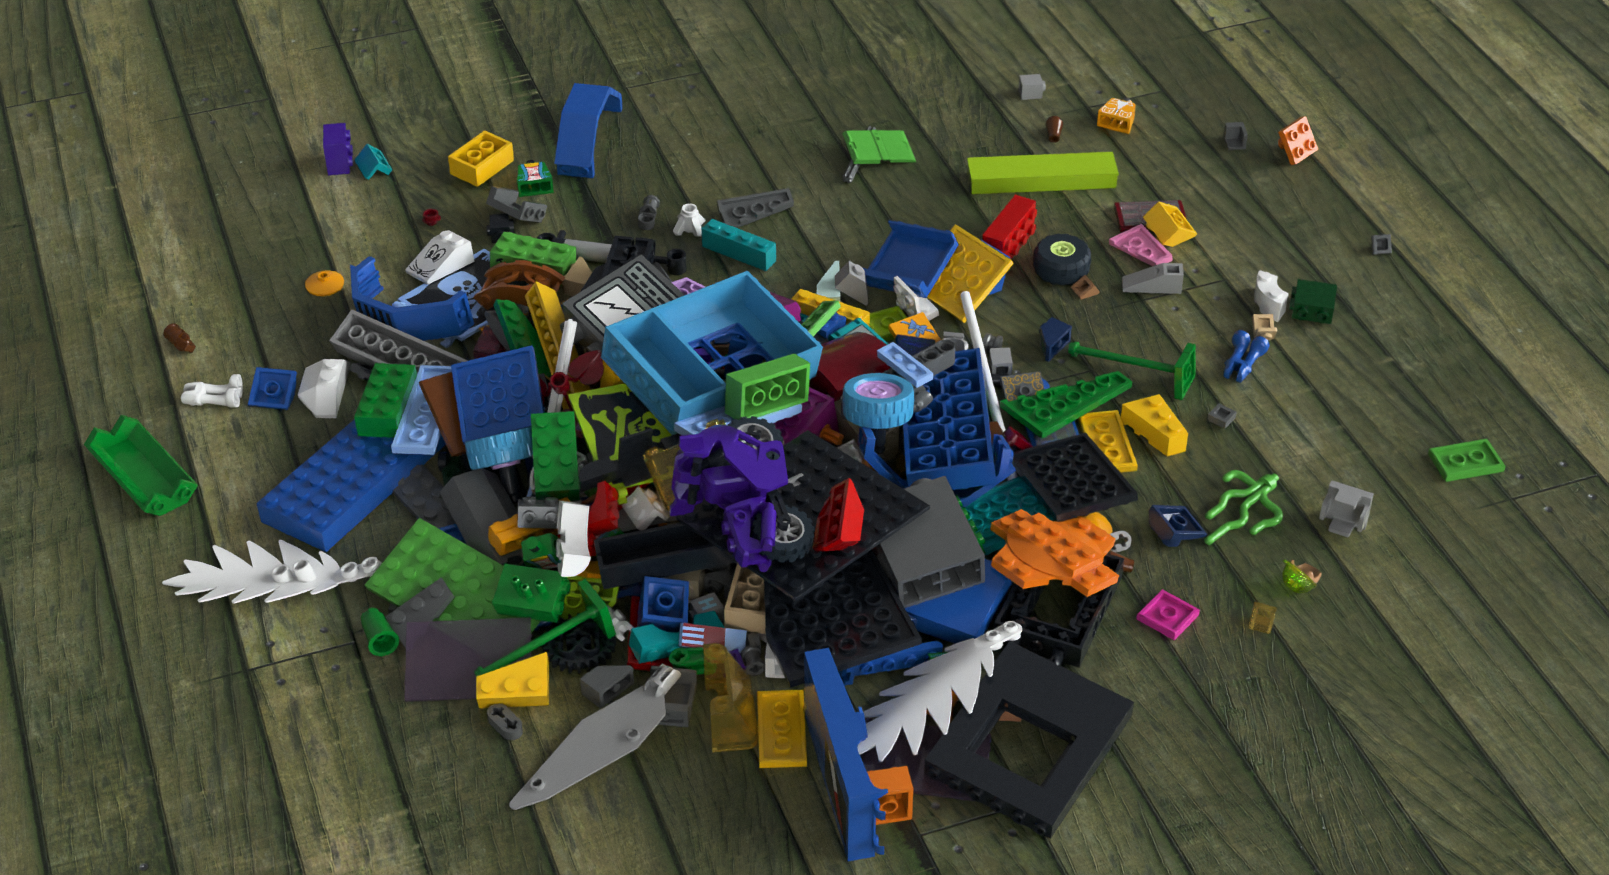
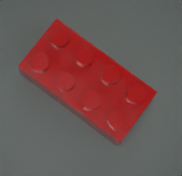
M1015 194L984 232L982 240L1008 255L1012 260L1014 256L1018 255L1022 245L1027 243L1030 235H1033L1036 230V224H1034L1037 215V209H1035L1036 201Z

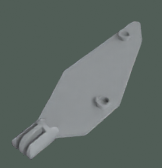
M662 663L643 686L581 720L510 801V808L517 810L545 801L636 750L666 716L665 695L681 677V673Z

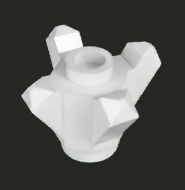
M683 205L681 213L677 216L678 221L673 229L674 234L680 236L685 231L688 233L693 232L694 236L701 237V225L706 220L699 214L696 205Z

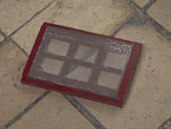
M1181 200L1159 201L1177 207L1186 218ZM1158 201L1115 202L1114 210L1120 232L1123 233L1140 224L1149 232H1152L1147 228V222L1143 216Z

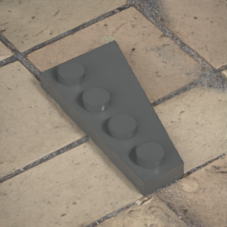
M789 188L717 201V208L722 222L735 228L794 206V200Z

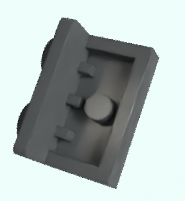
M523 497L522 500H518L517 526L519 528L557 529L558 498L547 497L545 500H536L535 497Z

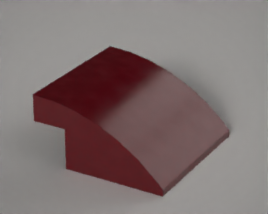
M854 332L821 344L823 349L816 377L809 380V387L825 395L829 394L831 398H834V402L841 400L844 385L851 378L863 374L883 373L891 368L877 357V350L886 346V344L875 336L863 332Z

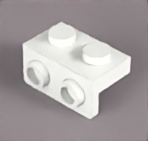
M638 486L627 497L628 502L622 504V507L636 528L641 531L645 530L657 516L665 521L669 517L664 511L666 509L665 506L656 500L658 496L650 489L644 490Z

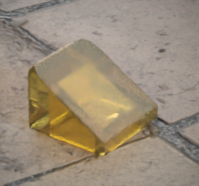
M1254 602L1249 628L1270 634L1274 625L1277 608Z

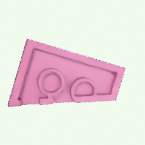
M1142 224L1109 239V245L1151 266L1173 261L1172 254Z

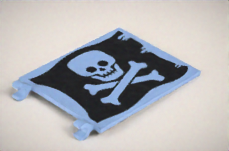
M486 249L473 255L475 262L428 285L425 283L399 297L398 301L392 304V307L446 301L461 290L466 292L474 325L462 335L443 338L445 340L440 345L448 348L455 339L462 342L480 331L478 330L479 327L482 328L489 325L484 315L485 311H495L494 306L487 310L473 299L487 279L484 276L485 272L490 269V252ZM512 281L510 283H507L510 285L519 286L529 285L526 281Z

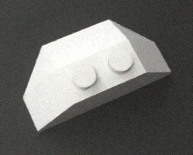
M323 359L305 368L298 398L312 411L316 418H337L351 366L349 361Z

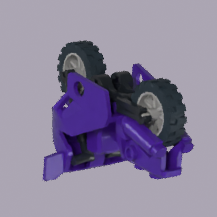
M745 416L741 417L740 420H733L731 425L717 424L694 435L679 436L678 445L680 450L675 456L671 485L675 500L670 505V516L691 513L695 505L702 503L704 499L708 503L717 504L724 510L721 528L723 535L728 536L729 553L733 552L735 560L741 568L757 564L761 572H766L774 559L778 560V562H785V560L793 562L797 558H803L805 553H809L815 531L811 518H807V514L804 511H798L796 507H787L788 505L784 504L780 492L777 490L788 484V476L783 449V436H781V431L776 429L775 424L772 422L768 423L764 418L757 419L755 416L747 418Z

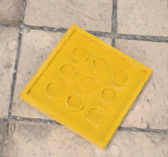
M955 224L950 231L954 234L959 245L927 296V299L965 323L967 320L960 294L964 291L970 293L975 311L1013 265V262Z

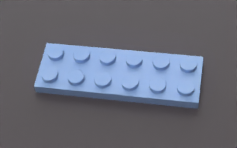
M420 366L391 445L392 453L434 455L441 432L420 388L419 382L452 372L451 366Z
M798 404L757 417V419L764 418L768 423H775L778 420L790 418L801 413L802 405ZM725 406L675 422L674 431L682 436L694 435L713 425H731L735 419L725 413Z

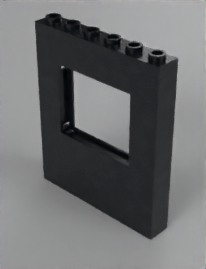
M1009 641L994 662L993 675L989 677L986 673L979 683L978 695L972 713L969 714L964 706L961 708L949 725L947 734L941 736L925 758L924 773L929 778L948 785L952 790L969 796L973 801L983 803L994 812L1008 816L1015 823L1023 824L1033 829L1038 835H1044L1051 839L1128 723L1133 713L1134 702ZM1005 711L1069 742L1041 786L976 754V751Z

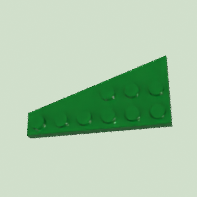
M496 299L493 306L510 350L532 345L535 350L538 374L544 373L551 378L552 375L534 326L515 302Z
M1119 371L1096 376L1095 380L1085 382L1080 380L1076 381V385L1067 386L1064 384L1037 391L1036 395L1028 397L1020 395L1017 396L1016 400L1012 401L1007 399L1000 400V408L1043 439L1132 388V381Z

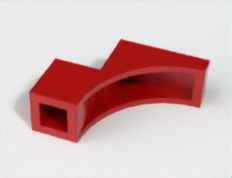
M606 481L597 483L596 497L588 515L587 539L591 557L596 556L595 536L618 528V492Z

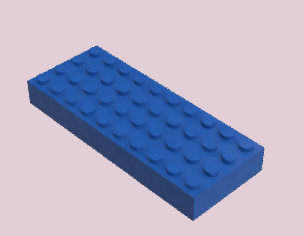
M980 348L955 351V363L933 376V380L923 384L926 391L933 396V401L921 411L913 412L911 419L903 424L908 487L913 482L922 478L933 480L942 476H946L952 490L997 484Z
M354 419L256 503L261 523L327 552L391 495L398 486V482L403 477L405 480L410 476V471L415 466L424 465L446 445L442 434L434 455L392 453L391 445L394 438L358 436Z

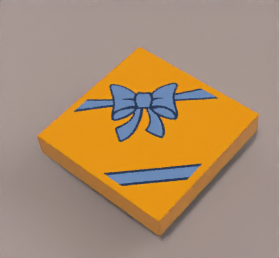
M923 312L891 323L888 326V330L896 342L911 356L941 340Z

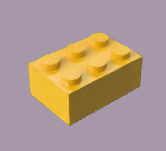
M484 130L448 156L450 174L474 186H480L514 161L512 142Z

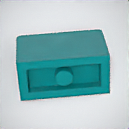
M366 144L355 158L357 166L367 180L373 176L376 170L387 175L392 171L381 150L369 144Z

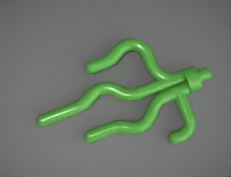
M1231 470L1224 474L1222 477L1224 482L1237 478L1249 487L1243 490L1231 489L1224 492L1220 496L1218 504L1205 513V518L1211 520L1222 512L1230 498L1247 499L1240 505V518L1221 525L1204 539L1205 544L1211 545L1228 531L1243 527L1248 522L1249 507L1258 500L1274 514V517L1259 521L1250 528L1249 533L1256 535L1264 528L1278 525L1283 518L1282 510L1267 497V494L1276 488V482L1279 480L1278 475L1275 473L1272 475L1265 474L1258 481H1255L1240 470Z

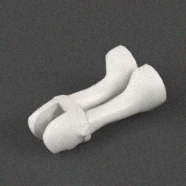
M231 375L229 383L225 385L205 384L203 382L187 383L184 385L181 402L191 406L215 404L237 408L240 405V398H242L243 394L241 375Z

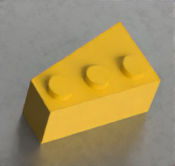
M1160 394L1122 404L1121 420L1124 426L1129 425L1134 429L1135 434L1138 436L1143 435L1148 439L1150 445L1165 456L1186 452L1188 432Z
M547 652L477 676L476 699L479 708H489L491 705L498 703L504 704L507 707L549 705V660Z

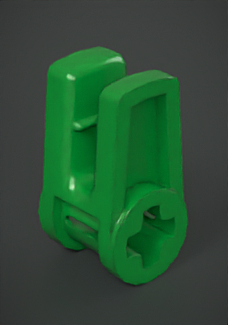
M710 647L677 648L669 655V661L672 666L680 669L696 670L697 675L715 672L717 667V659L712 656Z

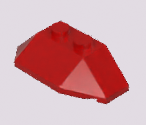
M850 478L833 486L829 492V498L824 502L817 517L813 549L815 551L843 550L849 546H854L860 541L864 508Z

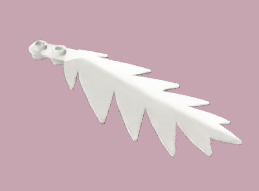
M279 540L284 564H282L262 547L247 541L252 566L233 553L213 545L212 548L223 570L203 562L184 560L190 573L164 580L162 583L163 585L183 588L175 592V595L194 594L212 590L198 599L199 603L242 591L232 600V603L235 604L274 591L264 600L268 603L312 590L310 592L311 595L336 587L341 583L371 577L382 562L376 557H369L361 564L357 565L355 562H349L340 569L338 563L323 551H319L323 562L321 564L317 559L300 548Z
M1007 621L976 639H968L946 647L944 650L948 653L905 671L904 676L921 677L881 691L879 696L900 697L891 699L863 712L864 718H878L866 723L868 738L858 744L857 750L859 755L876 747L878 761L883 762L892 750L901 728H903L913 755H917L924 733L927 710L943 735H946L951 717L952 689L966 711L971 714L978 695L981 663L987 675L991 677L994 669L992 650L1002 648L1005 641L1018 640L1022 632V626L1014 621Z

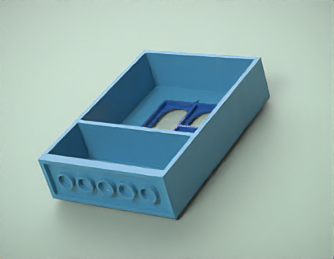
M745 271L606 326L601 358L661 424L674 435L677 434L674 431L675 422L725 406L726 383L716 374L715 369L725 365H731L736 371L744 369L738 360L750 355L760 356L768 362L787 355L796 354L810 362V380L816 377L823 346L748 271ZM729 334H737L745 338L747 341L746 348L728 356L720 355L710 344L711 341ZM694 348H704L715 361L707 364Z

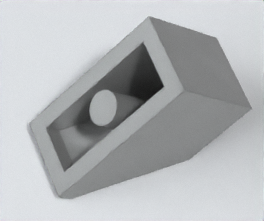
M848 261L835 275V288L866 306L868 304V289L865 270L860 265H855Z

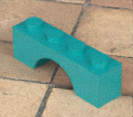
M715 611L696 614L693 617L692 624L725 628ZM653 624L631 628L629 646L639 664L667 658L677 648H688L679 646L680 632H666Z

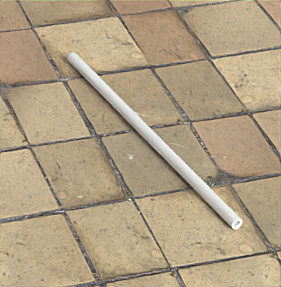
M964 291L960 294L973 348H980L986 398L992 422L997 421L1004 432L1005 426L971 296L968 291ZM1015 471L1013 474L1008 476L1007 480L1009 481L1011 479L1018 477L1017 472Z

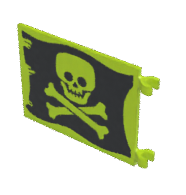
M625 383L568 394L569 401L593 461L609 456L612 463L618 462L619 438L652 428L653 430L651 450L659 448L660 439L672 435ZM675 461L665 464L669 473L627 487L623 485L621 480L608 483L618 492V504L621 505L628 502L626 496H628L626 488L673 478Z

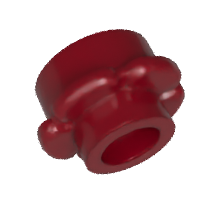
M427 209L423 212L422 221L429 226L436 225L437 221L441 219V216L438 215V211L435 209Z

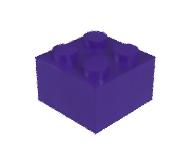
M346 123L323 125V148L328 176L350 174V166H353V147L350 144L351 134L350 130H346Z

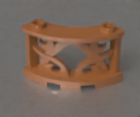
M515 260L512 263L502 262L485 272L484 276L487 279L473 299L487 310L493 307L496 299L509 300L528 307L525 295L536 281L554 289L557 293L565 277L546 265L541 267L532 264V261ZM512 281H526L529 285L519 286L510 285L507 283H510Z

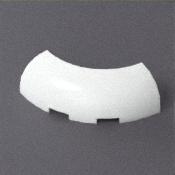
M559 500L557 529L558 534H561V538L556 541V557H559L561 563H558L557 567L560 576L571 577L582 573L589 565L591 559L587 539L590 506Z

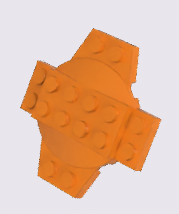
M1020 509L991 522L990 530L1006 540L1005 546L992 558L991 567L1022 589L1048 585L1049 580L1057 579L1062 580V585L1072 586L1088 597L1118 582L1119 575L1102 564L1104 556L1114 546L1116 538L1084 517L1057 522L1049 520L1041 513L1031 516L1028 512Z

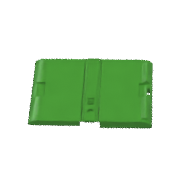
M852 130L842 133L854 164H880V160H889L890 163L916 162L904 131Z

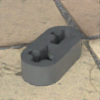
M498 703L488 708V722L502 737L507 740H516L522 736V722L507 706Z

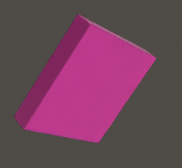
M1162 589L1137 614V620L1175 640L1199 616L1200 609Z

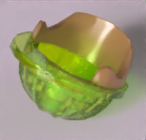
M1284 559L1282 561L1285 565L1282 573L1283 581L1290 590L1295 593H1306L1317 586V582L1321 577V572L1307 563L1295 566L1294 560L1289 562Z

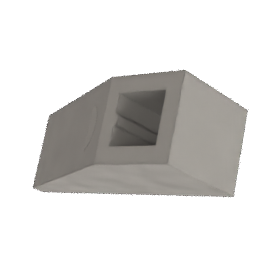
M1161 263L1123 276V292L1181 294L1184 277L1183 263Z

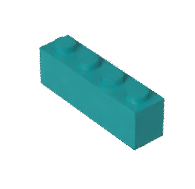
M711 219L701 228L702 247L764 271H767L776 262L775 242Z

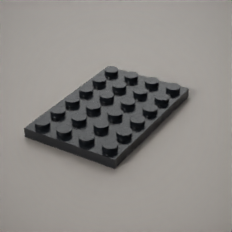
M1087 433L1013 452L1012 464L1017 473L1057 522L1079 516H1087L1090 513L1108 510L1109 508L1126 505L1138 500L1137 491Z

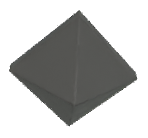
M1391 234L1371 236L1372 255L1392 253Z

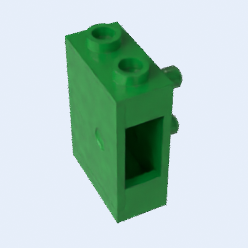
M505 564L492 605L497 614L557 623L559 615L563 614L565 596L570 592L571 583L567 577L560 576L559 571Z

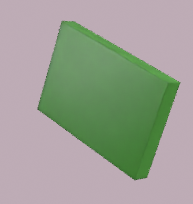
M1488 439L1430 448L1428 451L1429 457L1445 482L1504 472L1506 467Z

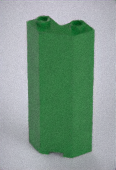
M120 415L111 432L94 427L84 443V446L146 513L162 516L186 504L198 486L137 419Z

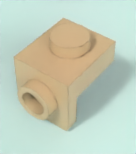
M1253 314L1254 338L1261 336L1268 341L1274 339L1277 328L1274 327L1273 314Z

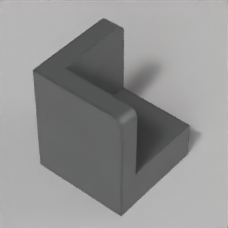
M1225 123L1223 139L1227 149H1246L1248 133L1244 123Z

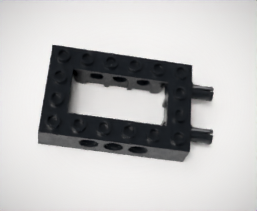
M1110 554L1104 556L1102 564L1119 575L1118 582L1088 597L1084 595L1082 602L1077 605L1075 617L1070 620L1069 629L1060 627L1056 623L1050 624L1037 620L1033 616L1030 618L1046 585L1022 589L1017 584H1014L994 623V629L1007 621H1014L1022 626V632L1018 640L1011 642L1039 656L1049 658L1048 660L1058 665L1065 663L1080 668L1122 579L1124 558ZM1009 641L1003 642V644L1005 645L1004 648L1009 643Z

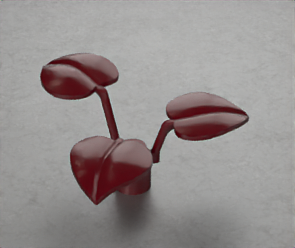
M590 351L574 359L568 369L569 375H565L563 372L554 373L548 383V390L545 382L539 379L543 405H545L544 397H549L553 388L557 394H563L569 409H564L561 412L573 411L567 395L570 389L569 381L577 383L580 380L583 385L587 386L599 382L604 374L601 351ZM575 416L576 437H584L582 431L576 430L578 421Z

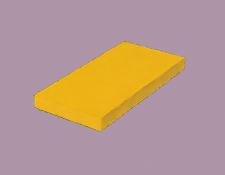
M1118 410L1086 413L1077 419L1081 432L1087 433L1120 473L1137 471L1138 465Z
M757 691L759 768L807 767L804 691Z

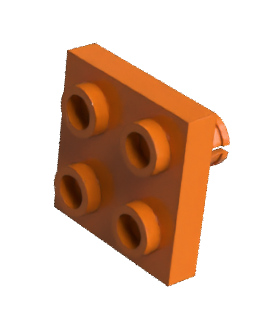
M1306 116L1298 118L1278 132L1280 136L1278 145L1281 149H1285L1290 165L1299 163L1318 150Z

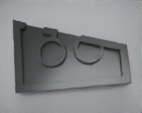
M439 578L385 616L409 653L415 647L413 644L420 636H424L428 631L426 628L434 618H438L455 596L445 581Z

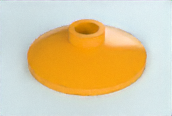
M330 270L316 272L305 281L306 290L315 296L335 294L344 286L343 276L338 272Z

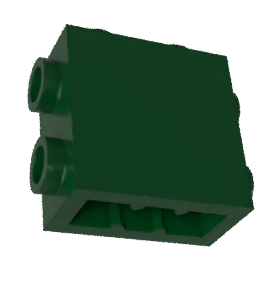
M1298 279L1297 287L1293 286L1289 310H1293L1292 318L1331 324L1337 285Z

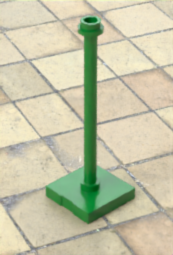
M1076 341L1074 343L1071 342L1068 348V353L1074 357L1082 354L1174 373V399L1183 400L1196 377V344L1187 343L1175 365L1083 347Z
M586 578L578 582V586L585 604V611L485 668L478 666L477 670L474 671L475 676L477 677L509 665L589 618L596 622L608 639L616 635L607 605Z

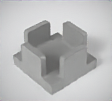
M1331 480L1328 493L1322 503L1319 519H1331L1329 531L1345 537L1350 536L1354 527L1357 528L1358 532H1362L1368 523L1374 493Z

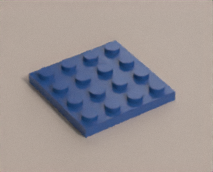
M532 345L451 365L464 444L467 441L531 427V414L545 413L535 350Z

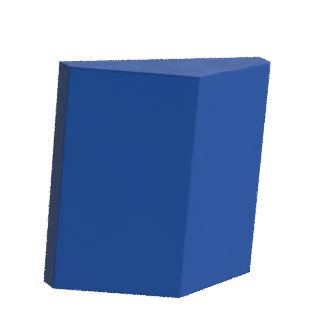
M256 367L248 406L288 410L295 396L297 372Z

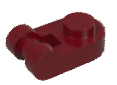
M1009 426L1003 432L1004 438L1010 446L1016 445L1018 448H1021L1020 450L1033 447L1027 442L1023 434Z

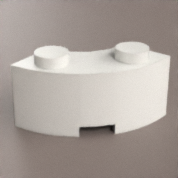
M1260 270L1256 279L1254 302L1260 307L1259 311L1262 314H1273L1274 321L1278 322L1286 312L1289 293L1283 291L1277 285L1278 276Z

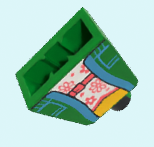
M528 160L525 164L518 166L517 185L519 197L554 193L552 175L545 162Z
M547 533L536 537L531 536L523 540L521 546L526 566L546 570L556 568L558 563H561L559 557H556V541L560 538L552 533Z

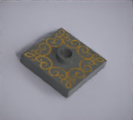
M1040 371L1000 377L1003 396L1008 401L1016 400L1017 396L1025 395L1026 397L1036 395L1037 391L1045 389Z

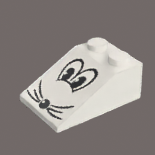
M449 230L443 231L430 240L405 271L407 274L428 285L475 262L471 242Z

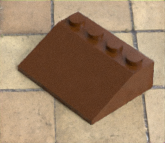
M452 372L420 381V388L451 457L466 454L465 444L462 441Z

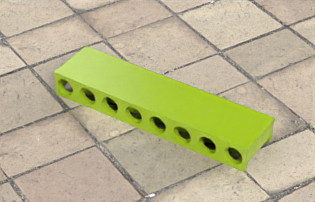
M1113 152L967 158V174L970 179L971 194L1116 188L1117 176L1119 175Z

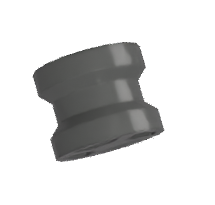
M986 333L983 339L985 353L990 352V348H1002L1003 337L999 335L995 337L991 333Z

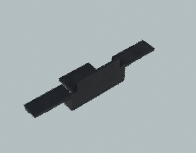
M652 428L619 438L618 462L612 463L609 456L582 467L579 473L580 493L596 488L597 483L603 481L611 483L621 480L623 485L627 487L669 473L665 464L675 461V456L680 450L678 445L679 436L682 435L677 433L660 439L659 448L651 450Z

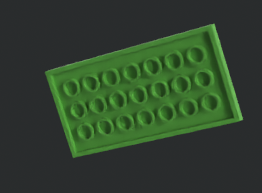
M421 518L415 522L364 585L367 590L387 602L400 607L439 578H442L455 598L438 618H434L429 626L490 663L520 648L541 622V620L497 614L492 601L504 566Z

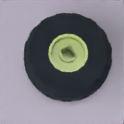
M1054 234L1047 236L1037 243L1033 254V267L1036 274L1045 282L1060 286L1072 285L1089 273L1091 251L1087 244L1078 237L1069 234Z

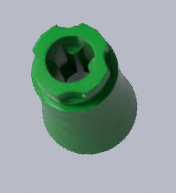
M369 608L366 612L362 613L361 623L367 638L369 651L375 656H385L394 652L399 645L400 639L389 625L385 615L379 612L377 608Z

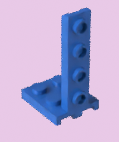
M939 641L922 643L839 671V674L845 686L853 684L854 676L912 668L928 661V653L942 652L943 645Z

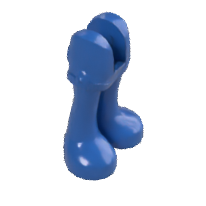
M1238 330L1232 337V344L1235 349L1231 357L1224 363L1223 376L1229 379L1233 371H1237L1236 382L1241 383L1251 373V367L1256 359L1268 351L1270 344L1266 338L1257 336L1253 339L1250 346V335L1243 330ZM1250 346L1249 353L1246 356L1245 360H1241L1242 356Z

